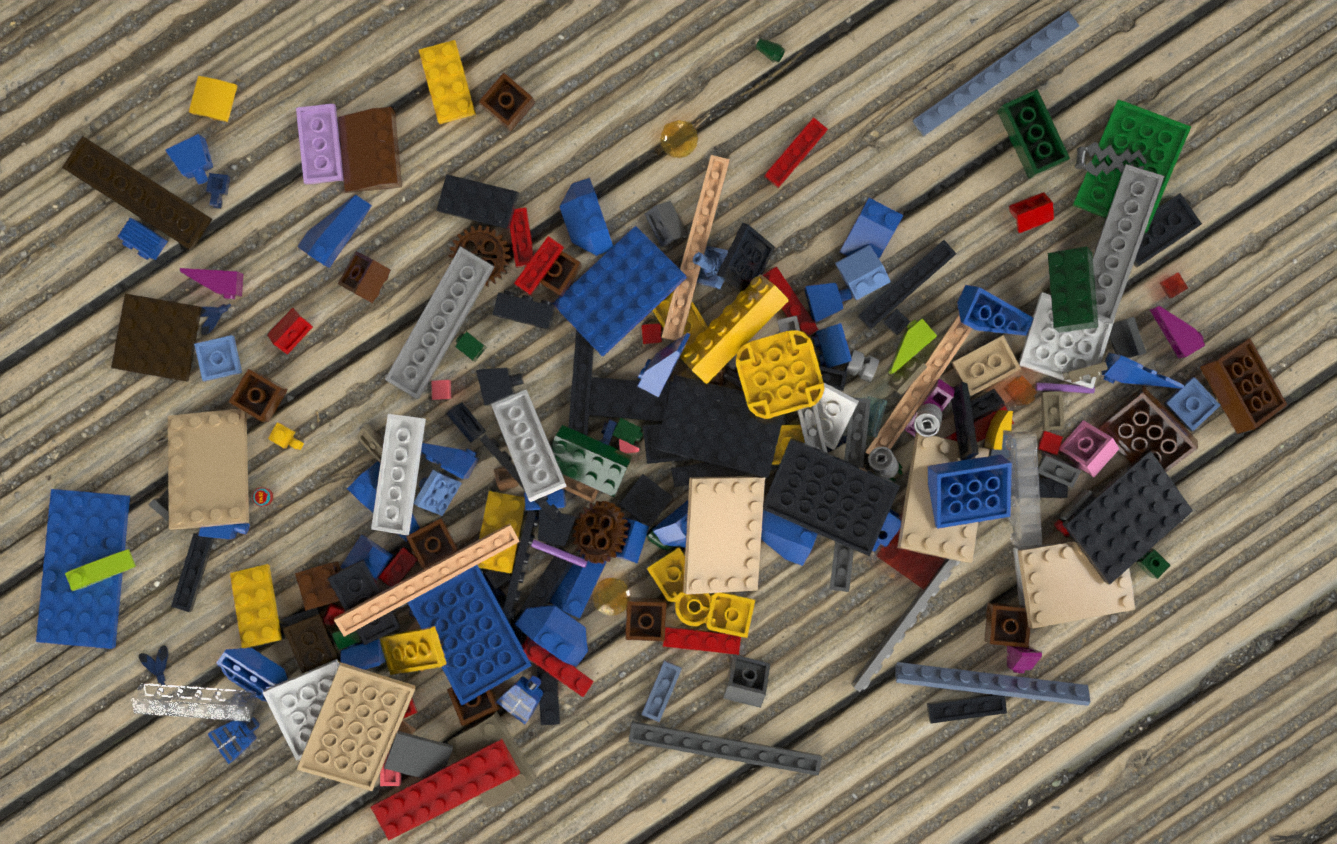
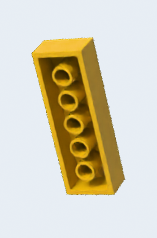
M760 274L750 282V285L744 291L737 295L730 305L724 308L723 313L718 318L711 321L709 327L700 333L690 346L683 350L680 358L707 384L737 354L738 350L789 300L773 283Z

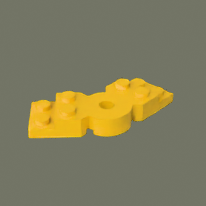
M680 547L647 567V570L667 601L675 602L676 614L683 623L689 626H699L705 623L708 629L744 638L748 637L755 599L727 592L685 594L683 592L685 555ZM692 601H697L700 607L698 610L692 611L689 608V604Z

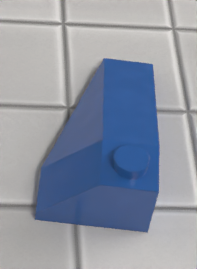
M354 195L312 227L297 247L324 266L330 268L372 205L359 196Z
M965 285L957 302L961 323L977 331L1027 336L1034 319L976 286Z
M1109 352L1104 361L1108 369L1101 371L1104 376L1103 380L1112 384L1117 381L1181 389L1184 387L1183 384L1164 375H1158L1156 371L1143 367L1144 365L1122 355Z
M422 443L421 455H425V458L431 462L442 464L441 468L461 479H469L480 459L476 457V452L468 448L463 450Z
M379 461L363 472L347 488L372 513H374L381 465ZM413 513L409 535L420 528ZM398 534L406 542L408 541L406 537L408 535Z
M763 510L761 540L784 559L803 566L812 550L817 533Z
M588 561L585 568L573 563L549 602L562 611L580 619L607 561H604V564H595Z

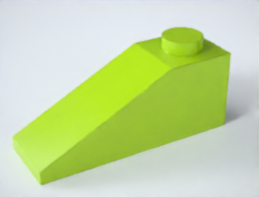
M914 319L906 326L908 330L904 332L888 370L890 375L894 374L937 337L923 319L919 321Z
M127 549L66 572L65 575L71 590L75 591L135 568L136 565L130 550Z

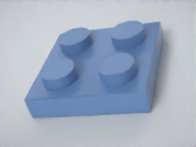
M231 335L194 344L202 381L206 382L242 373L234 336Z
M1195 377L1190 378L1184 384L1183 389L1177 390L1164 403L1189 431H1194L1220 406L1216 399Z

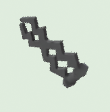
M1094 142L1087 147L1081 146L1077 148L1075 168L1084 169L1097 177L1102 170L1107 175L1115 168H1118L1122 174L1124 169L1122 162L1125 159L1128 163H1131L1137 157L1144 165L1147 161L1139 150L1131 155L1127 149L1120 156H1117L1111 145L1101 151L1097 142ZM1088 152L1090 158L1095 153L1099 162L1108 155L1113 163L1108 167L1105 161H1103L1096 168L1091 161L1086 165L1084 164L1085 153Z

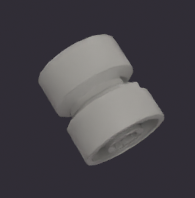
M853 350L851 353L852 361L847 363L845 372L852 376L859 375L860 379L871 382L878 367L879 359L872 356L864 357V353Z
M925 404L918 409L914 422V427L918 434L924 437H931L938 433L942 421L940 408L934 404Z
M884 446L877 447L870 452L869 464L875 474L887 479L897 474L899 464L889 448Z

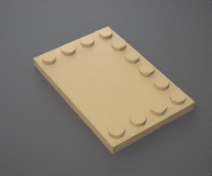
M232 409L168 416L170 530L249 523L247 413L243 410Z
M915 434L897 548L972 563L978 522L937 529L928 488V466L962 461L960 460L957 441ZM978 447L979 454L971 459L987 457L989 449Z
M690 477L683 589L685 594L758 591L765 477Z
M1075 541L1017 550L1029 628H1039L1135 610L1129 568L1109 585L1104 582Z
M340 662L297 765V770L372 791L414 694L415 685Z

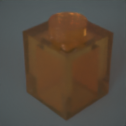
M1023 375L1017 376L1004 388L1005 392L1018 406L1029 405L1035 400L1034 395L1038 393Z

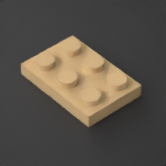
M1000 336L951 362L960 381L968 383L970 396L1021 370L1004 336Z

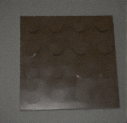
M125 293L111 368L188 382L202 307Z

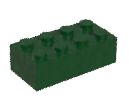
M1038 89L1002 105L997 110L1029 179L1058 167L1070 159Z
M1085 246L1048 253L1053 328L1057 332L1062 333L1099 327L1091 250Z
M564 425L560 427L555 435L551 446L563 475L612 497H615L633 457Z

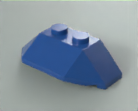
M590 178L572 183L559 206L571 242L596 256L607 253L613 247L592 182Z
M688 500L652 529L663 545L686 548Z
M555 605L526 608L515 622V625L534 642L567 664L577 667L588 652L586 627Z
M253 648L226 649L216 662L230 681L262 701H266L263 695L265 689L288 680L284 668Z

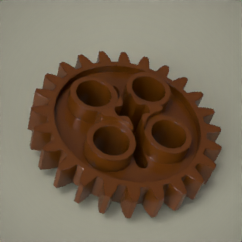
M479 225L477 231L473 226H471V232L464 229V236L457 234L460 240H453L456 246L449 249L454 254H450L448 257L453 259L460 247L466 249L469 243H474L475 249L471 253L479 256L480 253L483 256H497L496 259L481 258L486 262H493L495 266L485 285L489 287L490 281L496 284L495 278L497 277L502 280L503 278L500 274L508 273L504 267H510L506 260L512 259L510 255L506 254L511 249L508 247L504 248L508 242L506 240L501 241L503 235L500 234L496 237L497 231L495 229L490 233L488 226L483 231L481 225ZM488 243L494 244V249L491 252L485 251Z
M596 501L595 504L589 503V508L583 507L585 513H578L581 517L580 520H575L578 524L573 527L576 530V533L572 534V537H576L573 544L578 545L575 551L580 552L579 556L584 557L585 561L604 564V561L610 562L611 557H617L616 551L622 552L620 545H626L622 540L623 538H628L624 534V531L629 529L624 527V524L628 521L622 519L625 513L620 512L621 508L616 507L613 503L607 501Z

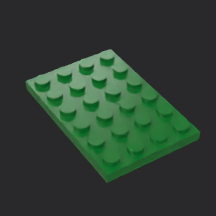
M1118 99L1098 146L1103 151L1111 145L1117 156H1120L1127 149L1131 155L1139 150L1147 161L1145 165L1137 157L1131 163H1128L1125 159L1122 162L1123 165H1131L1133 163V166L1136 168L1144 166L1143 170L1164 176L1144 232L1145 234L1157 210L1191 126ZM1095 153L1091 160L1095 168L1103 161H1105L1108 167L1113 163L1108 155L1099 162ZM1115 168L1107 175L1102 170L1097 177L1087 171L1072 206L1106 219L1121 177L1119 169Z

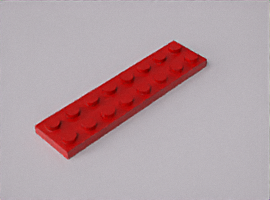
M501 738L376 802L370 808L389 841L518 776L521 772Z

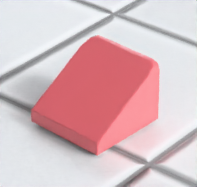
M451 380L431 381L432 400L451 399Z
M619 439L620 451L625 453H637L640 451L638 447Z

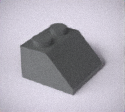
M733 654L723 699L761 708L766 696L770 663Z

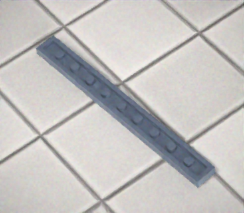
M1067 11L915 118L912 122L924 137L1079 27V24L1072 14Z
M900 662L896 664V683L1088 706L1091 702L1088 685Z

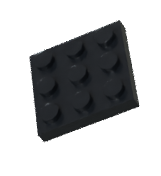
M742 222L719 268L717 276L737 291H744L755 277H758L760 274L762 275L775 246L749 224Z

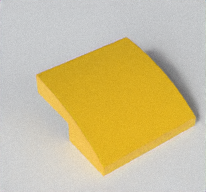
M198 76L189 113L228 122L238 85Z
M998 410L989 425L985 439V448L1002 450L1003 430L1011 431L1013 411Z

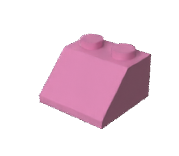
M1084 420L1059 448V451L1092 477H1095L1119 450L1111 436Z

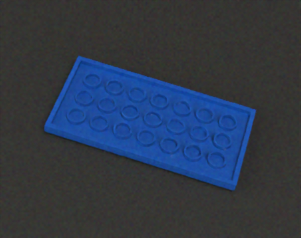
M51 489L36 642L108 649L116 647L123 572L75 591L71 590L65 573L125 550L130 495Z

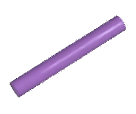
M1036 383L1035 385L1036 390L1092 394L1095 392V387L1091 389L1080 385Z
M537 540L532 542L531 547L585 568L588 561Z

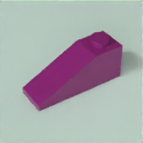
M180 268L181 273L215 293L223 295L224 299L235 300V296L242 297L244 274L240 272Z
M1161 306L1149 309L1178 359L1185 358L1206 346L1203 342L1202 334L1194 327Z
M938 379L920 407L925 404H934L942 412L953 398L955 389L941 379ZM918 410L904 429L914 437L917 433L914 422Z
M1007 646V667L1013 670L1014 673H1025V670H1032L1042 657V652L1031 646L1029 648Z

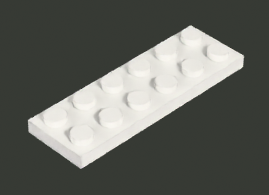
M527 390L491 404L529 501L532 502L566 487L567 485Z
M388 414L372 530L409 535L426 420L424 418Z

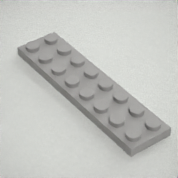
M1127 164L1124 166L1093 254L1098 320L1112 324L1164 178L1162 175Z
M463 247L458 249L386 376V381L414 398L420 399L495 266Z

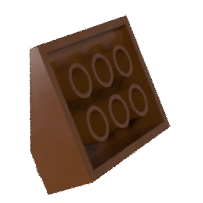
M391 107L371 108L338 117L345 193L402 188L396 114Z
M1250 338L1200 366L1203 375L1237 434L1256 429L1287 406L1285 399Z
M1144 386L1131 395L1098 427L1099 430L1114 439L1119 447V451L1131 463L1145 451H1151L1165 472H1168L1198 449V440Z

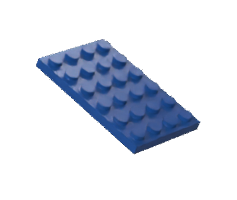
M635 226L570 286L563 297H559L552 304L603 357L687 277Z
M478 564L407 602L421 629L436 627L447 663L442 666V669L461 705L532 666Z

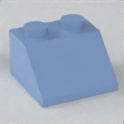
M870 245L835 263L847 288L850 289L851 296L856 300L891 282L883 264Z

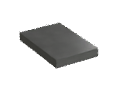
M397 731L384 764V769L425 778L447 766L453 745Z

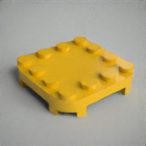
M788 330L744 344L737 352L736 367L746 402L750 411L756 416L769 419L812 407L822 398L824 382L813 343L804 332Z

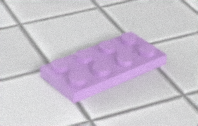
M325 104L296 108L304 184L344 181L336 105Z

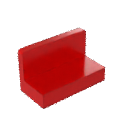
M1045 192L1009 206V212L1016 219L1017 231L1019 233L1054 220L1053 201Z
M291 308L267 336L276 347L288 355L313 326L300 316L296 309Z

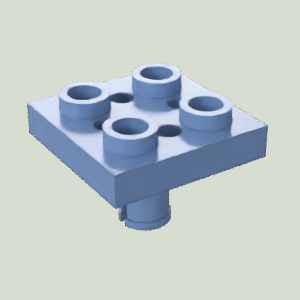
M707 246L705 255L700 252L694 255L693 263L701 267L697 281L698 284L721 289L724 280L718 277L717 273L728 250Z
M432 470L428 478L425 477L420 480L419 487L421 491L416 497L414 504L443 516L462 483L450 476Z

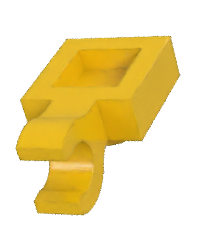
M279 422L276 423L268 437L270 441L282 448H287L289 445L296 450H301L305 444L293 437L296 433L295 431Z

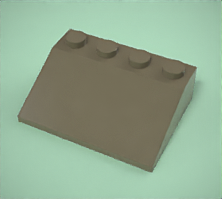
M497 711L447 741L449 745H453L452 751L457 759L460 760L501 738L503 739L521 773L480 794L486 807L519 792L532 784L536 779V774Z

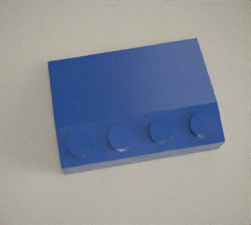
M1000 454L928 466V488L936 528L1011 517L1012 463Z

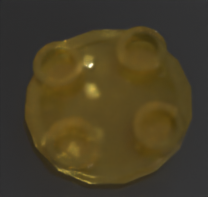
M677 120L664 126L660 141L666 154L675 158H683L694 152L698 143V135L690 122Z
M605 578L594 588L592 594L593 603L602 614L608 616L618 615L626 609L630 590L620 579Z

